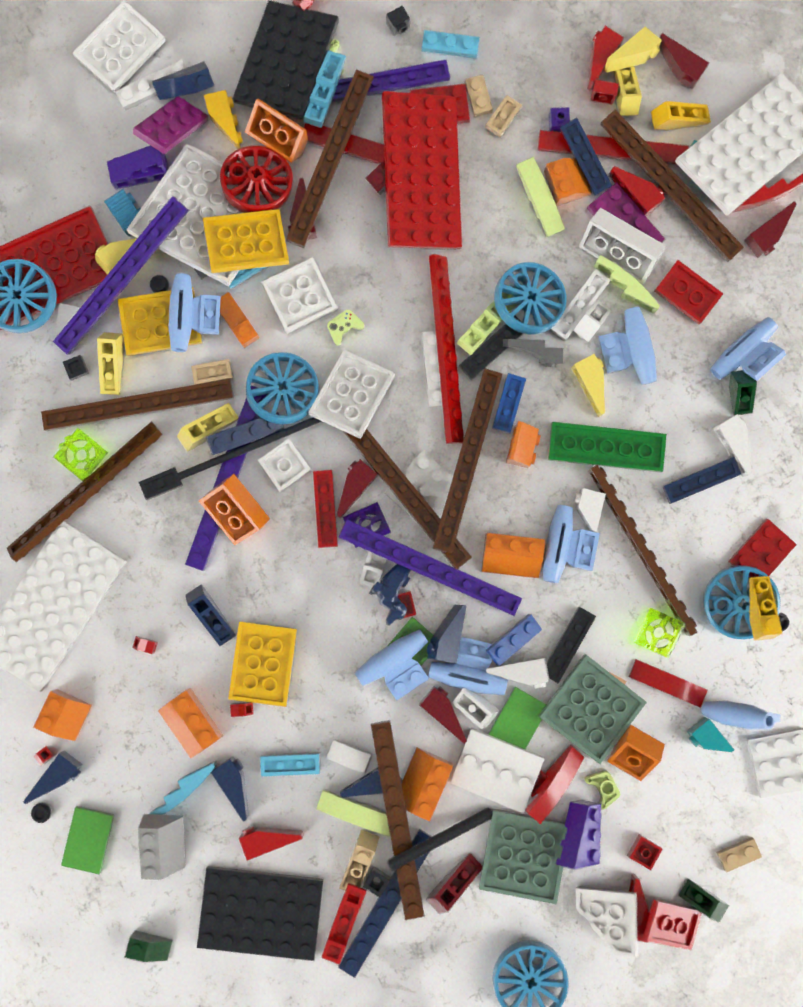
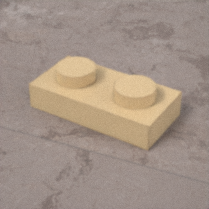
M479 75L465 79L474 117L492 113L493 108L484 76Z
M506 95L486 123L485 128L501 138L522 108V105Z
M229 359L191 366L194 385L233 379Z
M753 837L717 852L726 873L762 858Z

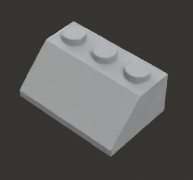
M143 814L138 827L141 879L161 880L185 868L183 815Z

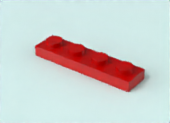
M313 471L318 548L338 547L333 471Z

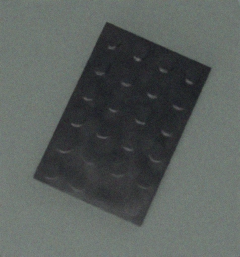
M268 0L233 95V102L254 107L256 99H260L283 115L304 120V115L310 103V96L316 84V77L332 43L339 23V17L309 9L302 10L300 7Z
M207 866L197 948L314 961L324 879Z

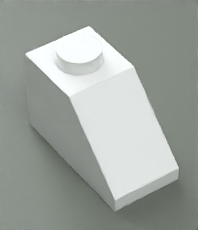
M596 300L573 331L581 339L589 342L612 310Z
M583 488L580 492H576L574 503H577L576 510L588 530L596 532L606 494Z
M463 688L452 702L480 729L489 726L499 713V710L486 698L466 688Z

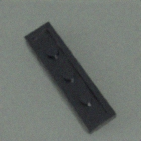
M516 315L514 316L515 319L522 322ZM505 324L472 355L466 358L459 367L473 380L508 348L503 347V339H519L524 333H520Z
M579 606L546 663L549 679L558 684L596 618L595 615Z

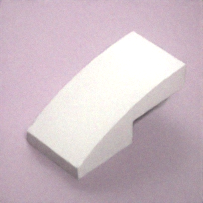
M369 551L359 583L373 587L376 582H380L386 559Z
M333 740L327 755V759L362 773H366L372 754L359 748L351 747L338 740Z

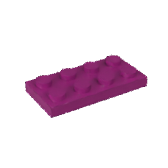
M175 97L133 128L132 134L161 153L166 154L208 122L209 115L185 99Z
M617 182L587 207L593 216L602 208L661 243L665 240L662 234Z

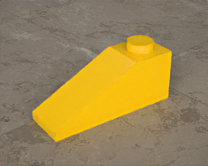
M665 101L651 111L653 127L658 130H673L711 123L708 105Z

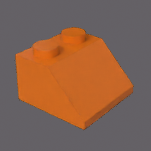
M562 158L546 164L544 174L556 206L592 194L576 159Z
M521 421L516 423L506 463L529 468L531 464L534 465L536 453L533 452L535 445H539L541 437L538 434V428Z
M59 689L49 692L33 728L50 736L76 741L92 705Z
M630 725L616 743L607 762L642 781L661 762L665 744Z

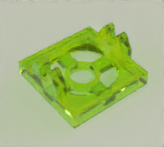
M77 428L72 435L66 436L64 438L65 441L59 444V450L53 457L81 481H84L109 452L80 428ZM80 440L88 442L84 447L79 448L73 444ZM93 447L95 456L89 458V450ZM68 448L74 452V459L71 463L67 459ZM79 450L86 451L87 456L84 460H78L76 455ZM79 462L87 463L83 469L75 468Z
M650 608L634 643L669 659L686 623ZM662 619L660 624L655 626L650 625L655 620ZM668 622L673 627V635L668 634L665 628ZM663 628V635L656 638L654 636L655 629ZM647 631L651 632L653 637L650 644L646 637ZM667 639L670 641L664 647H656L659 640Z

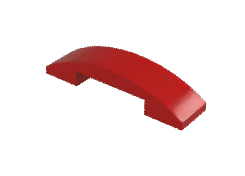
M635 659L628 676L700 708L708 691L703 687Z
M348 883L321 958L340 965L353 925L367 892L366 889Z

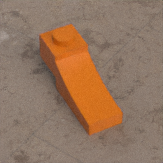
M227 292L221 296L220 313L241 345L246 348L260 337L231 294Z

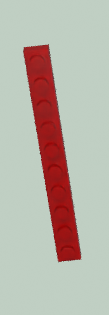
M433 254L429 256L446 444H462L464 431L448 262L446 256Z

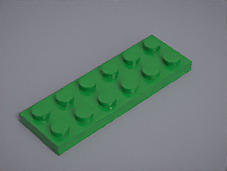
M552 422L548 460L662 473L667 434Z

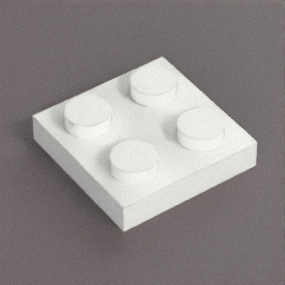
M287 439L258 460L280 492L311 471L290 439Z

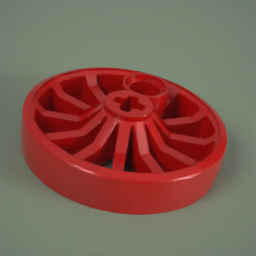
M253 145L237 149L225 159L220 171V183L226 200L243 213L277 210L290 197L293 186V173L289 163L282 155L268 147ZM253 156L254 166H250L245 158ZM258 156L267 158L263 166H258ZM273 161L278 164L275 168L268 170ZM282 172L286 174V177H274ZM226 185H239V186H237V187H235V188L229 190ZM275 185H288V186H287V188H286L285 190H283V189H281V188H279V187H277V186H275ZM246 191L241 200L235 198V196ZM255 191L256 205L247 204ZM259 191L268 204L260 205ZM269 192L279 196V198L274 200Z

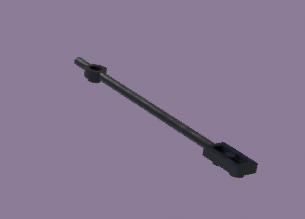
M312 417L181 472H177L175 467L140 481L139 485L145 499L148 501L182 487L181 480L322 421Z

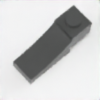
M503 339V347L515 348L530 353L539 359V363H545V367H556L557 364H563V348H545V340Z

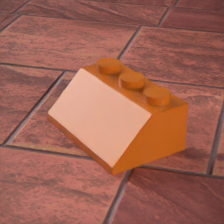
M256 99L245 133L266 147L276 151L291 163L300 158L308 142L306 129L260 99Z
M235 474L222 481L199 500L200 504L234 545L259 531L270 519Z
M486 533L481 572L539 578L544 556L545 539Z
M191 688L158 710L190 758H193L223 736Z
M416 747L401 783L405 808L408 812L430 822L452 771V762Z

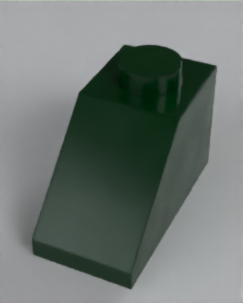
M743 370L732 371L730 374L729 392L734 416L737 414H751L754 408L757 381L744 373Z
M690 879L687 880L678 895L709 919L719 923L730 906Z
M135 930L129 937L124 958L140 962L167 961L173 940Z

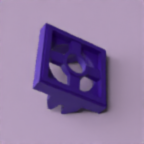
M378 502L343 517L344 522L348 519L354 523L360 518L358 521L359 525L365 520H370L371 523L366 526L370 530H372L371 528L374 523L381 521L380 527L374 532L383 536L391 533Z

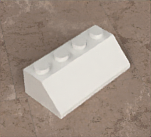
M600 208L590 220L579 248L596 258H599L600 255L607 258L643 285L660 259L666 245Z

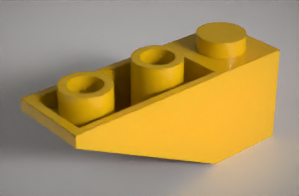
M226 90L205 94L204 98L211 121L236 149H240V143H243L241 132L236 130V126L239 123L237 115L232 113L231 108H235L232 96L228 97Z
M770 577L749 578L750 625L754 641L774 639L783 633Z

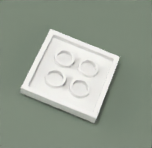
M313 258L262 281L287 334L338 310Z
M422 451L403 474L440 518L453 477L428 454ZM388 489L385 494L411 516L393 492Z
M803 728L747 739L760 798L803 790Z

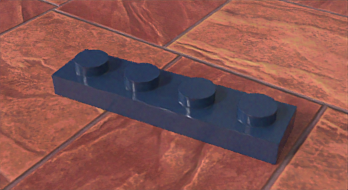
M578 118L561 126L559 129L594 196L611 187L612 184Z
M258 418L206 436V440L211 454L215 455L283 430L284 426L283 424L271 423Z
M732 457L662 486L669 504H672L742 474L735 458Z

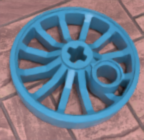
M10 259L1 262L0 290L4 293H0V299L4 300L0 301V309L6 308L0 317V328L11 333H28L40 328L49 320L56 306L57 293L53 280L45 270L30 261ZM24 266L30 267V270L28 271L27 275L22 281V268ZM15 267V279L9 275L7 269ZM39 272L43 278L30 285L35 274ZM5 280H9L7 287H3V282ZM47 284L48 293H33L38 288ZM48 299L45 308H42L41 306L35 304L31 300ZM28 305L42 312L37 319L34 320ZM23 310L29 323L20 326L21 312ZM14 311L13 326L6 325V321Z
M533 262L520 263L511 267L499 279L494 291V303L501 319L512 329L524 334H541L550 330L562 317L567 302L566 291L560 278L548 267ZM527 271L534 272L532 284H530ZM539 275L547 280L536 289ZM505 279L510 281L509 286L504 285ZM550 283L555 289L552 291L541 292ZM502 292L513 295L514 297L503 299ZM558 297L559 303L545 298ZM512 304L519 305L511 313H509L505 307L506 305ZM546 307L556 310V317ZM520 310H524L522 322L514 318ZM539 312L548 320L549 323L544 325L542 324ZM530 313L533 316L535 326L527 324Z
M279 352L264 356L253 365L246 381V397L252 410L262 419L276 424H290L305 418L319 394V384L314 369L303 358L291 353ZM279 361L288 362L284 377H282ZM274 363L277 377L265 365ZM293 364L300 366L301 368L289 378ZM261 370L270 380L255 376V374ZM304 373H308L311 379L296 381ZM251 383H257L266 387L251 390ZM314 386V393L299 388ZM269 394L258 404L253 398L254 396ZM301 396L304 400L297 401L294 397ZM275 400L271 413L263 409L269 402ZM281 401L284 403L287 415H276ZM290 405H291L292 408H294V409H296V410H300V411L297 412V413L292 414V413H291V409H290Z
M737 565L719 571L709 581L704 592L703 605L709 622L717 631L733 639L753 638L749 616L750 590L749 588L747 589L748 577L750 572L758 574V577L768 575L751 566ZM743 571L740 590L733 575V572ZM727 574L735 594L719 582ZM770 578L774 599L777 607V612L779 614L781 604L780 594L776 584ZM717 585L729 594L731 598L725 595H712L711 591ZM742 599H744L746 602H744L742 606H740L738 603H740ZM709 600H713L712 606L714 609L710 610ZM720 600H726V606L722 609H719L717 607L718 602ZM717 613L726 614L718 624L712 617ZM735 615L733 631L724 629L727 622ZM742 616H744L747 623L748 632H739Z
M533 940L517 942L505 949L495 963L492 982L495 995L502 1007H519L526 994L527 1007H532L533 993L540 1007H545L538 990L554 1001L549 1007H561L568 993L567 970L560 955L547 944ZM530 949L527 954L528 967H526L519 951ZM515 954L522 970L507 962L508 958ZM535 957L542 959L539 964H533L532 960ZM550 957H553L557 964L543 970ZM504 966L517 976H500L499 974ZM559 971H562L563 979H546L547 977ZM498 983L515 985L500 992ZM544 986L562 987L557 996ZM519 992L512 1005L506 1003L505 998Z

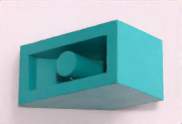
M703 717L687 730L690 735L688 739L695 747L699 746L705 750L723 752L734 751V748L709 718Z

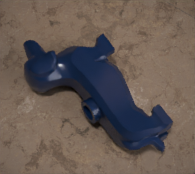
M397 563L383 576L380 583L376 582L368 593L370 595L376 594L380 605L389 610L386 618L388 626L395 620L403 619L407 613L406 606L398 598V592L401 586L405 588L410 580L408 574L411 570Z

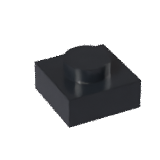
M81 355L63 361L69 380L72 381L89 374Z

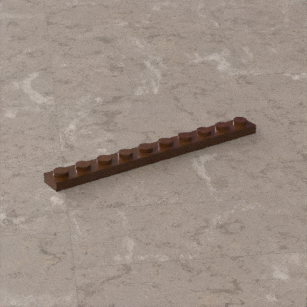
M356 69L286 238L287 242L305 248L374 76Z
M616 109L600 123L609 135L728 262L744 248Z
M484 368L432 549L452 554L503 373Z
M226 379L41 411L44 430L50 431L234 399L231 380Z
M151 421L7 547V551L11 559L18 562L21 558L25 557L32 548L40 544L48 534L55 531L56 527L68 519L79 507L83 506L94 494L98 493L104 485L113 480L120 471L128 467L136 457L143 454L152 443H155L163 435L158 427Z
M367 429L361 439L344 432L434 543L441 520ZM457 538L452 554L442 552L455 570H458L472 558Z
M598 465L588 470L600 492L606 494L605 500L684 633L686 636H693L698 633L695 629L697 627L692 617H688L685 612L687 610L685 604L676 597V589L671 583L667 582L665 578L667 575L661 566L658 567L655 562L657 560L655 554L646 547L647 541L645 537L637 532L635 528L637 527L636 522L632 517H628L625 512L627 510L622 500L619 501L615 495L617 494L615 487L606 480V472L602 467L599 468Z
M390 720L371 723L392 849L394 856L411 848L412 842ZM415 860L396 869L405 920L425 917Z

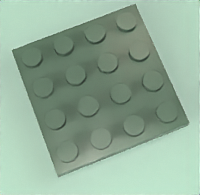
M584 654L538 717L597 763L601 764L647 702L588 655Z
M493 809L479 890L557 904L563 866L556 865L557 858H561L563 846H560L561 839L565 840L567 827H564L565 823L545 819L539 824L531 816Z

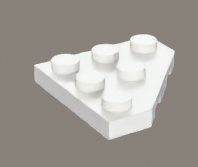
M577 887L576 909L589 921L590 926L607 942L615 955L636 957L637 893Z

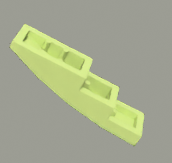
M532 157L516 164L527 197L532 202L545 235L549 237L564 230L565 227L535 158Z
M599 256L594 267L610 275V284L624 290L620 296L621 298L653 314L659 309L660 305L632 275L607 258Z
M502 292L503 299L514 297L513 295ZM494 301L457 341V344L470 355L478 349L503 321L496 310ZM517 304L506 305L505 307L510 313Z
M327 790L322 791L317 810L390 837L386 812L368 804H361L350 798L341 797Z

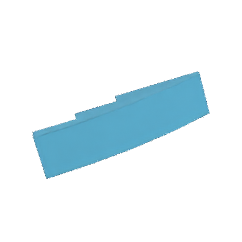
M328 50L316 77V84L304 115L305 123L322 128L346 60L345 55Z
M217 761L182 777L178 781L180 788L163 797L166 804L152 810L149 814L163 815L185 800L217 766Z

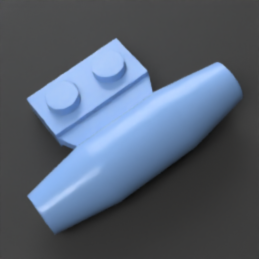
M183 273L175 275L170 295L168 328L171 350L175 352L187 351L192 329L200 334L219 335L221 296L200 295L193 298L191 276Z
M640 307L629 308L624 311L626 334L614 332L599 336L607 374L625 370L633 364L642 385L656 382V359L649 328Z
M767 317L742 334L714 363L710 369L712 374L721 380L731 374L732 371L742 367L744 373L758 381L786 355L782 348L772 342H767L778 329L775 321Z
M558 505L549 527L543 564V580L547 582L559 583L566 562L574 568L593 571L600 533L583 529L572 531L573 508L570 506Z
M420 629L403 636L373 655L355 672V675L363 686L385 676V684L395 699L399 700L429 679L418 661L412 659L428 641Z
M461 637L457 663L432 662L428 676L448 686L459 689L466 688L480 694L505 695L508 682L507 679L486 672V669L492 663V658L486 650L492 644Z
M706 701L701 709L703 716L724 725L744 729H771L775 722H780V714L770 713L753 705L731 701Z

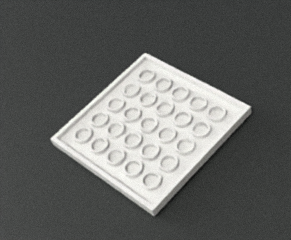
M186 144L127 228V232L138 238L169 199L175 196L189 211L158 249L230 286L239 270L211 273L203 218L240 214L243 212L234 208L223 194L220 183V171L223 162ZM226 185V186H227V188H228L229 190H231V189H233V188H235V187H237V186H239V185ZM246 191L235 196V198L241 200ZM255 191L247 204L256 205ZM259 191L260 205L268 204ZM269 192L274 200L279 198V196Z

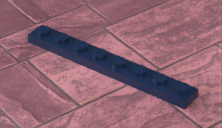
M419 828L412 840V847L432 836ZM429 852L415 859L417 872ZM394 870L390 877V882L381 897H378L343 956L340 965H338L339 969L354 978L401 901L396 870Z

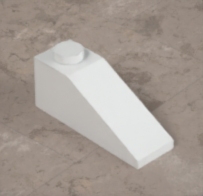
M737 414L713 429L729 456L735 458L742 477L752 473L749 436L745 420Z
M544 658L486 669V672L530 686L534 685L535 689L546 687V683L550 682L546 659Z

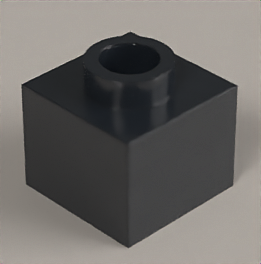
M403 5L386 14V24L393 36L406 32L410 27V17Z
M373 866L363 883V888L380 898L390 882V876ZM378 877L380 882L376 883L373 879Z

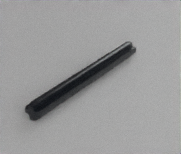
M485 808L388 859L389 868L394 871L491 820L492 811L490 808Z

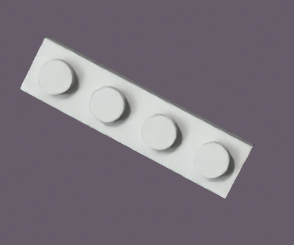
M183 59L115 91L124 110L126 111L157 96L152 81L187 68Z
M595 269L567 306L560 320L550 331L563 341H566L611 280Z
M436 331L422 332L429 408L443 407Z

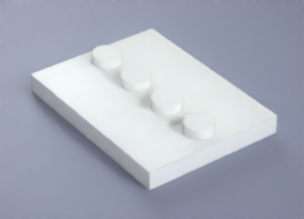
M123 1L73 52V55L116 93L115 91L119 90L166 39L127 2Z
M343 350L310 408L309 415L361 439L395 377V373Z
M471 728L450 783L524 813L545 758Z

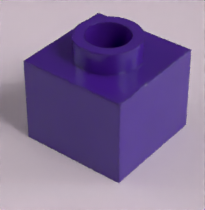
M569 107L550 108L549 131L561 132L559 128L570 122Z

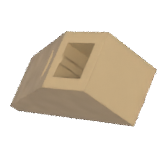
M361 830L339 889L345 891L348 883L358 887L362 886L376 852L379 836Z

